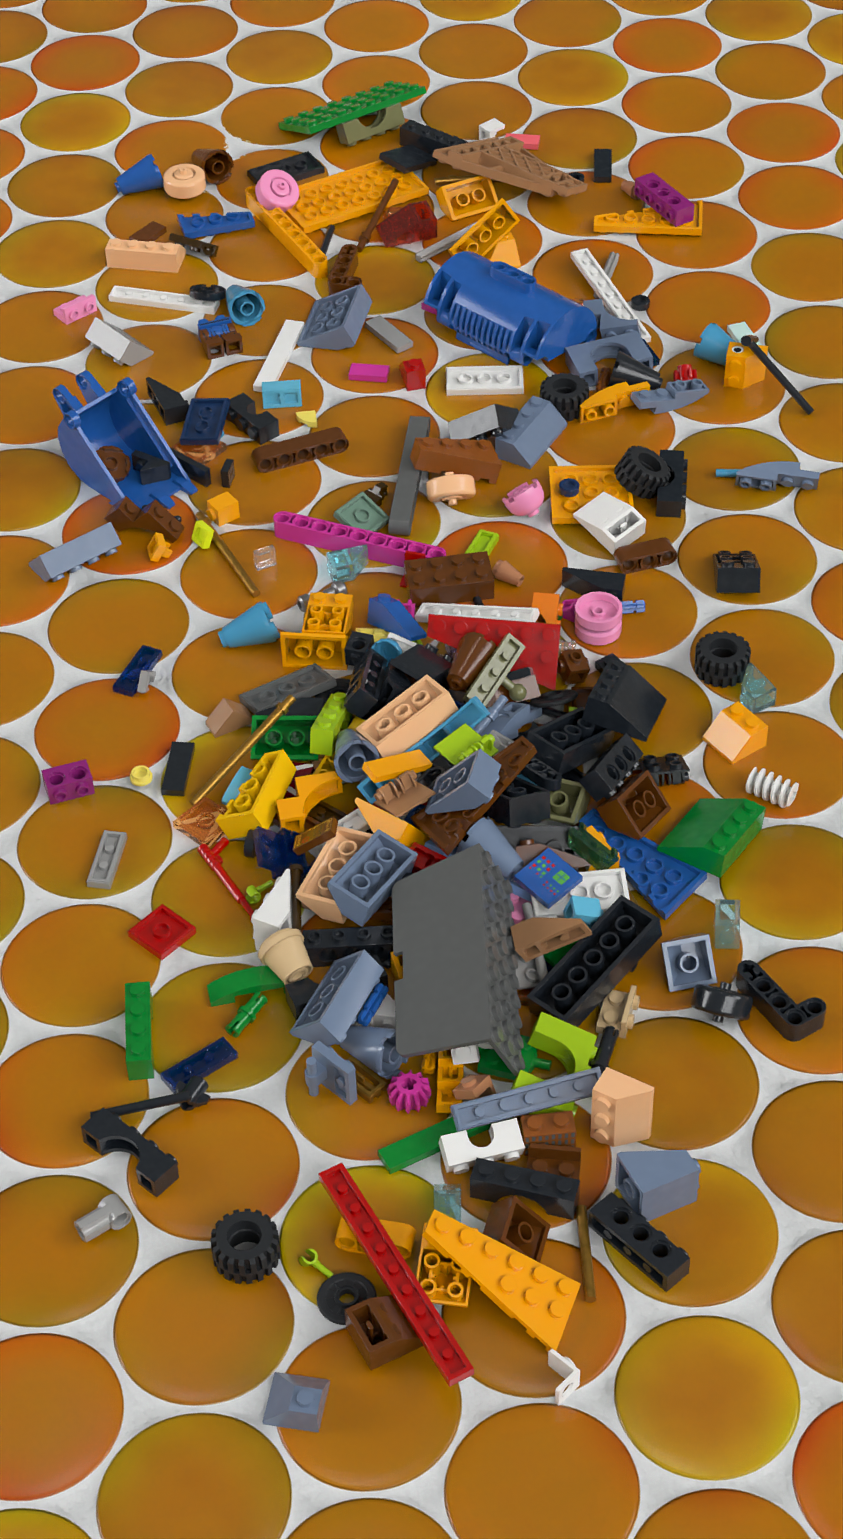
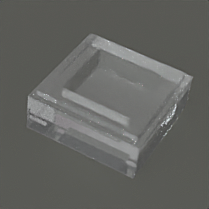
M273 545L253 551L254 564L257 571L277 565L276 550Z

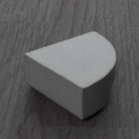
M141 670L137 692L146 693L149 691L148 685L150 682H154L156 671Z

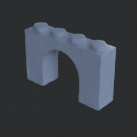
M638 331L565 347V363L572 375L584 378L585 382H588L589 387L597 385L598 368L595 363L601 359L617 358L618 352L621 351L653 369V356Z

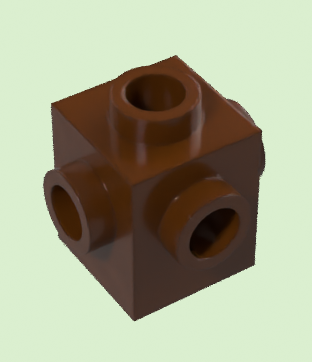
M582 649L561 651L558 658L557 672L560 674L564 685L584 683L589 674L590 667Z

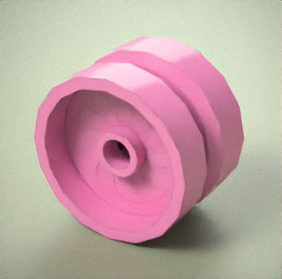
M590 592L581 596L575 604L574 628L577 637L591 645H606L613 643L619 638L622 631V603L620 600L606 592Z

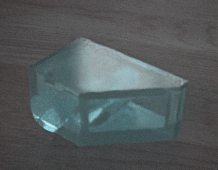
M749 663L742 682L740 702L754 714L775 705L777 689L752 663Z

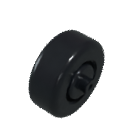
M721 981L720 987L697 984L694 987L691 1006L697 1010L713 1014L712 1021L723 1023L724 1017L746 1021L750 1017L753 998L731 990V983Z

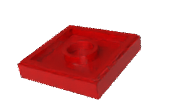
M161 904L128 930V937L160 960H163L197 932L195 926Z

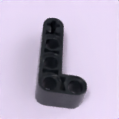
M744 960L738 964L736 987L742 994L753 998L754 1007L785 1039L796 1042L823 1027L826 1003L822 999L812 997L796 1004L756 962Z

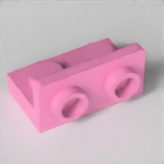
M93 294L87 297L85 295L79 296L54 308V316L68 325L97 311L96 298Z

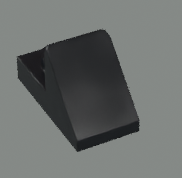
M136 449L131 454L133 469L140 472L142 485L171 478L170 462Z

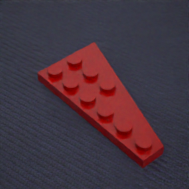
M429 614L427 636L456 649L460 639L466 633H481L485 635L484 639L488 642L492 640L496 646L499 645L506 634L510 633L525 646L510 672L531 667L538 684L554 691L556 690L561 624Z

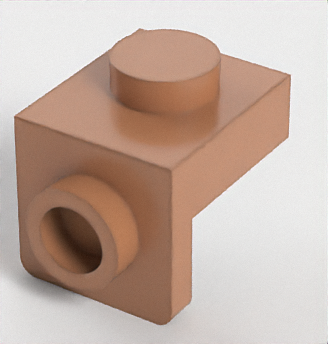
M468 1075L452 1090L456 1100H474L496 1094L490 1075Z

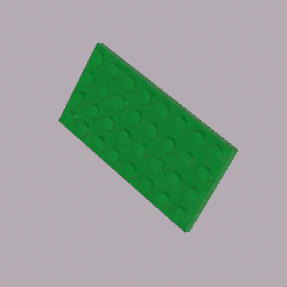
M387 81L384 83V86L370 87V91H359L353 97L345 96L341 98V101L328 102L327 106L313 107V111L299 112L296 117L283 118L284 121L278 124L280 130L313 134L427 92L425 86H418V83L410 85L409 82L402 84V82L394 83V81Z

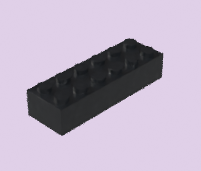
M621 895L590 928L592 935L580 939L526 996L530 1013L539 1017L542 1011L579 1027L662 936L660 918Z

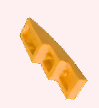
M451 1049L438 1052L436 1113H451L450 1106L463 1103V1100L455 1099L452 1090L464 1078V1064L453 1065Z

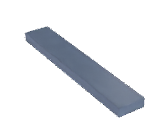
M600 1067L452 1105L450 1109L457 1132L469 1130L592 1097V1089L602 1075Z

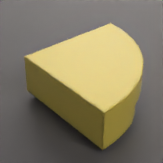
M315 410L296 412V418L299 423L307 424V427L317 428Z

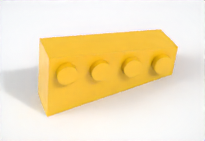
M284 750L265 753L250 772L251 779L242 783L239 787L240 794L235 800L230 799L226 807L228 810L225 814H219L215 819L229 840L246 837L250 829L257 830L258 835L267 833L277 813L276 800L284 798L297 770Z

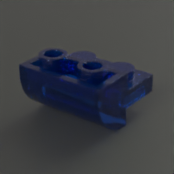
M257 826L253 831L257 863L259 867L271 870L274 880L279 876L281 877L285 870L289 869V866L293 864L302 865L303 873L308 869L305 853L297 856L293 851L295 836L299 834L298 832L282 827L278 833H275L272 830Z

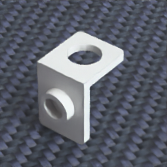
M554 1349L548 1351V1365L565 1378L555 1390V1403L559 1406L580 1385V1370L570 1358L563 1357Z

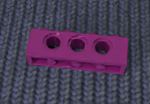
M652 172L635 178V195L675 227L693 221L694 204Z

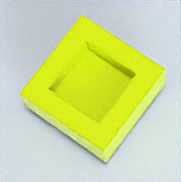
M203 520L196 521L191 539L202 549L210 548L214 530Z

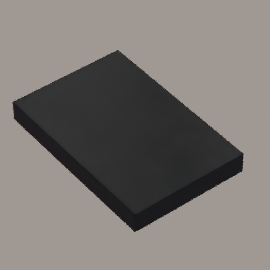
M413 144L381 152L379 155L380 160L404 174L437 165L438 159Z

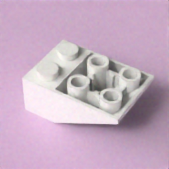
M602 492L573 514V517L612 555L619 547L630 545L645 534L646 519L633 506L606 492Z
M286 869L283 875L276 879L271 892L265 895L260 908L256 909L252 914L253 939H255L257 951H259L264 940L273 933L285 928H292L290 869Z

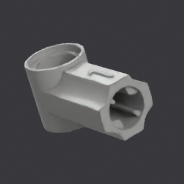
M110 1194L100 1201L97 1209L76 1220L74 1225L81 1239L87 1243L110 1228L119 1230L125 1227L130 1222L132 1214L116 1194Z

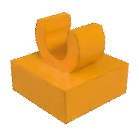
M155 532L147 546L150 561L158 562L161 556L169 558L173 552L169 549L171 544L165 542L164 536L161 533Z

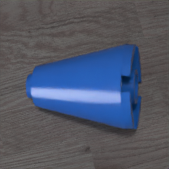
M148 154L116 178L117 182L114 185L118 193L121 192L125 195L164 187L162 175L158 166L153 163L154 158L152 154Z

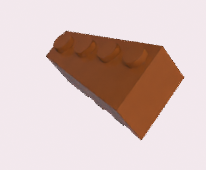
M415 437L410 455L413 466L417 470L441 474L442 471L454 472V474H467L473 476L476 481H479L480 478L489 479L488 482L496 484L502 466L491 441L484 439Z

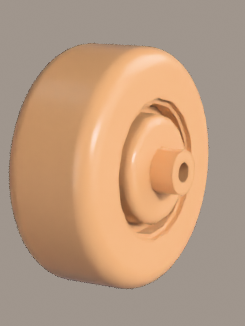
M193 164L172 166L163 175L164 190L173 198H194L203 193L206 188L203 169Z
M446 472L444 473L445 476L430 479L426 483L427 498L430 502L444 501L448 502L449 506L457 505V500L470 499L476 494L474 478L467 474Z

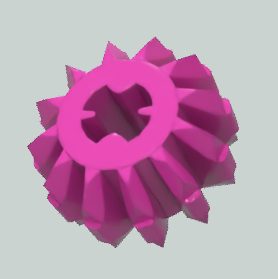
M411 1069L408 1074L400 1071L398 1077L392 1076L387 1092L391 1105L396 1106L398 1112L406 1109L407 1114H409L414 1109L419 1113L420 1106L427 1107L428 1099L431 1096L428 1078H423L421 1072L413 1074Z

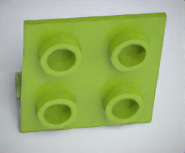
M466 723L433 747L454 766L479 749L491 757L499 752L493 746L495 738L492 734L480 736Z

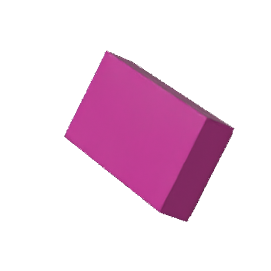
M352 363L349 371V380L386 383L390 367L389 365Z

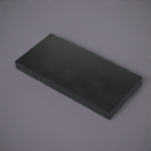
M309 151L247 170V176L255 184H257L265 172L273 169L287 172L295 181L325 173L324 166Z

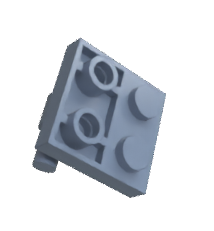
M318 1040L311 1046L312 1057L306 1059L305 1083L309 1088V1095L317 1096L319 1094V1085L323 1084L347 1104L352 1105L357 1100L356 1069L349 1060H344L337 1055L332 1047L326 1046Z

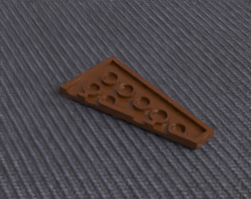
M521 736L493 757L494 760L501 764L498 774L500 777L494 785L492 791L494 795L487 804L483 803L475 809L427 814L425 812L426 807H424L411 817L413 824L448 856L466 836L468 830L485 814L537 753L535 746Z

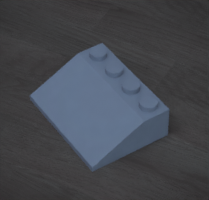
M360 284L316 300L297 341V345L299 347L333 350L353 347L356 344L373 302L363 285Z

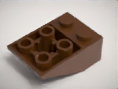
M392 1295L369 1298L345 1309L346 1329L370 1370H374L423 1347V1344Z

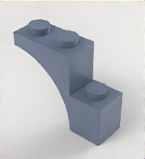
M602 298L583 302V306L589 308L594 313L597 329L600 328L602 339L633 331H638L641 336L638 319L627 320L612 316L605 310Z

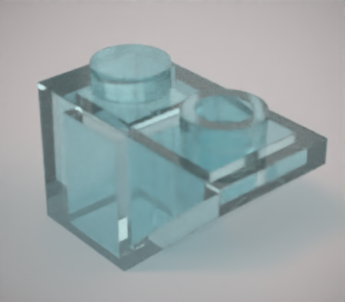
M367 544L326 553L327 569L332 582L338 580L343 582L352 581L368 564Z

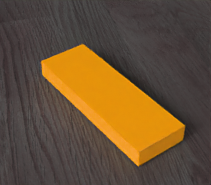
M418 749L364 762L362 769L374 783L398 778L407 770L409 772L413 770L415 773L426 771L432 767L433 763Z

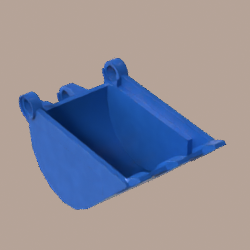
M85 370L76 375V382L87 402L85 406L80 403L76 396H72L64 385L60 384L53 389V396L63 414V420L58 426V440L62 453L78 478L90 488L111 500L109 504L114 505L127 496L140 509H142L143 505H148L155 499L164 508L170 509L175 506V502L170 496L181 490L192 495L198 491L136 396L137 388L131 378L126 377L117 383V387L106 393L89 371ZM100 447H118L123 450L125 455H128L131 467L128 476L118 483L115 482L96 452ZM136 449L170 462L171 478L142 485L140 472L133 469L131 454Z

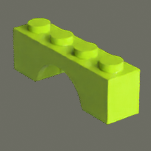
M337 692L331 694L313 723L310 734V753L328 756L334 754L336 739L340 729H348L352 720V714L344 707L345 693Z

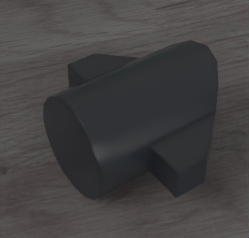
M192 1076L187 1084L180 1080L177 1083V1093L190 1090L192 1095V1101L179 1103L184 1111H190L195 1107L207 1105L210 1101L211 1096L205 1094L208 1089V1083L203 1078Z

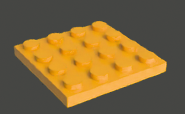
M616 465L549 466L552 524H581L573 517V514L602 492H606L634 507L633 494L628 492L616 478L614 473ZM570 478L578 481L580 485L579 493L574 497L561 495L559 493V483L562 480Z

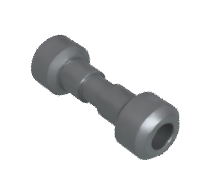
M338 580L322 592L347 594V587L343 581ZM303 594L297 598V605L302 612L307 610L310 597L308 594Z

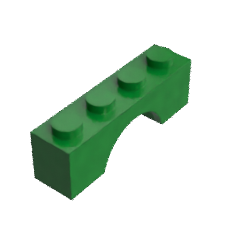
M150 981L125 983L126 1066L129 1081L154 1078L152 1043L153 999Z

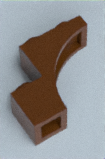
M125 496L110 508L104 518L108 523L111 522L118 532L128 528H144L163 534L172 543L179 538L185 528L156 499L143 509H140Z

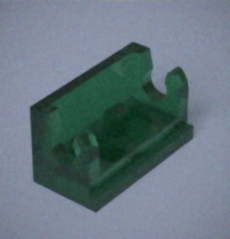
M580 822L578 831L574 827L568 831V847L596 870L609 869L619 860L617 856L618 850L612 847L610 851L586 831L587 826L585 823Z

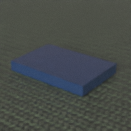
M192 398L180 436V444L219 445L230 406L229 398Z

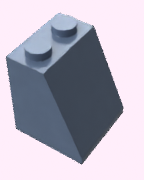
M687 1150L619 1152L616 1157L615 1186L631 1209L638 1215L641 1214L648 1221H651L697 1201L701 1168L698 1161L692 1158Z

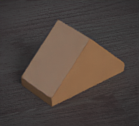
M223 698L205 723L216 738L252 724V714L246 706Z

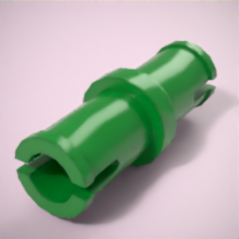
M256 991L245 1006H240L237 1010L238 1014L225 1027L230 1035L234 1031L233 1037H239L244 1028L249 1023L255 1021L256 1014L268 1002L265 995L262 994L259 998L261 992Z

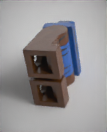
M219 315L212 321L206 319L198 321L199 340L208 360L224 357V351L227 356L243 352L242 336L240 333H237L230 317ZM230 345L237 346L235 349H229ZM216 349V350H218V352H217V353H211L210 350Z

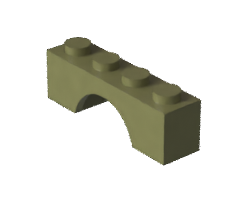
M401 103L378 110L375 120L369 126L365 127L358 119H352L336 125L340 144L353 146L359 140L366 141L371 139L372 135L385 134V130L399 129L400 125L405 123Z

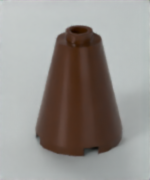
M196 149L192 153L191 159L193 164L203 169L207 182L220 185L231 177L234 163L232 157L226 151L221 149Z
M476 632L466 633L460 639L447 676V683L451 689L462 692L473 684L497 648L492 640L488 642L483 638L485 635Z

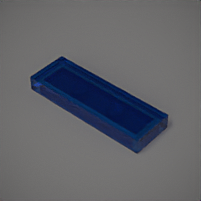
M142 645L112 686L113 692L133 697L138 689L141 670L152 671L163 656L162 650Z
M222 1037L160 1073L161 1080L175 1094L177 1093L176 1085L179 1080L187 1084L192 1076L204 1078L237 1059L238 1053Z

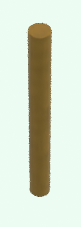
M578 1205L576 1207L585 1301L591 1303L596 1301L587 1209L585 1205Z

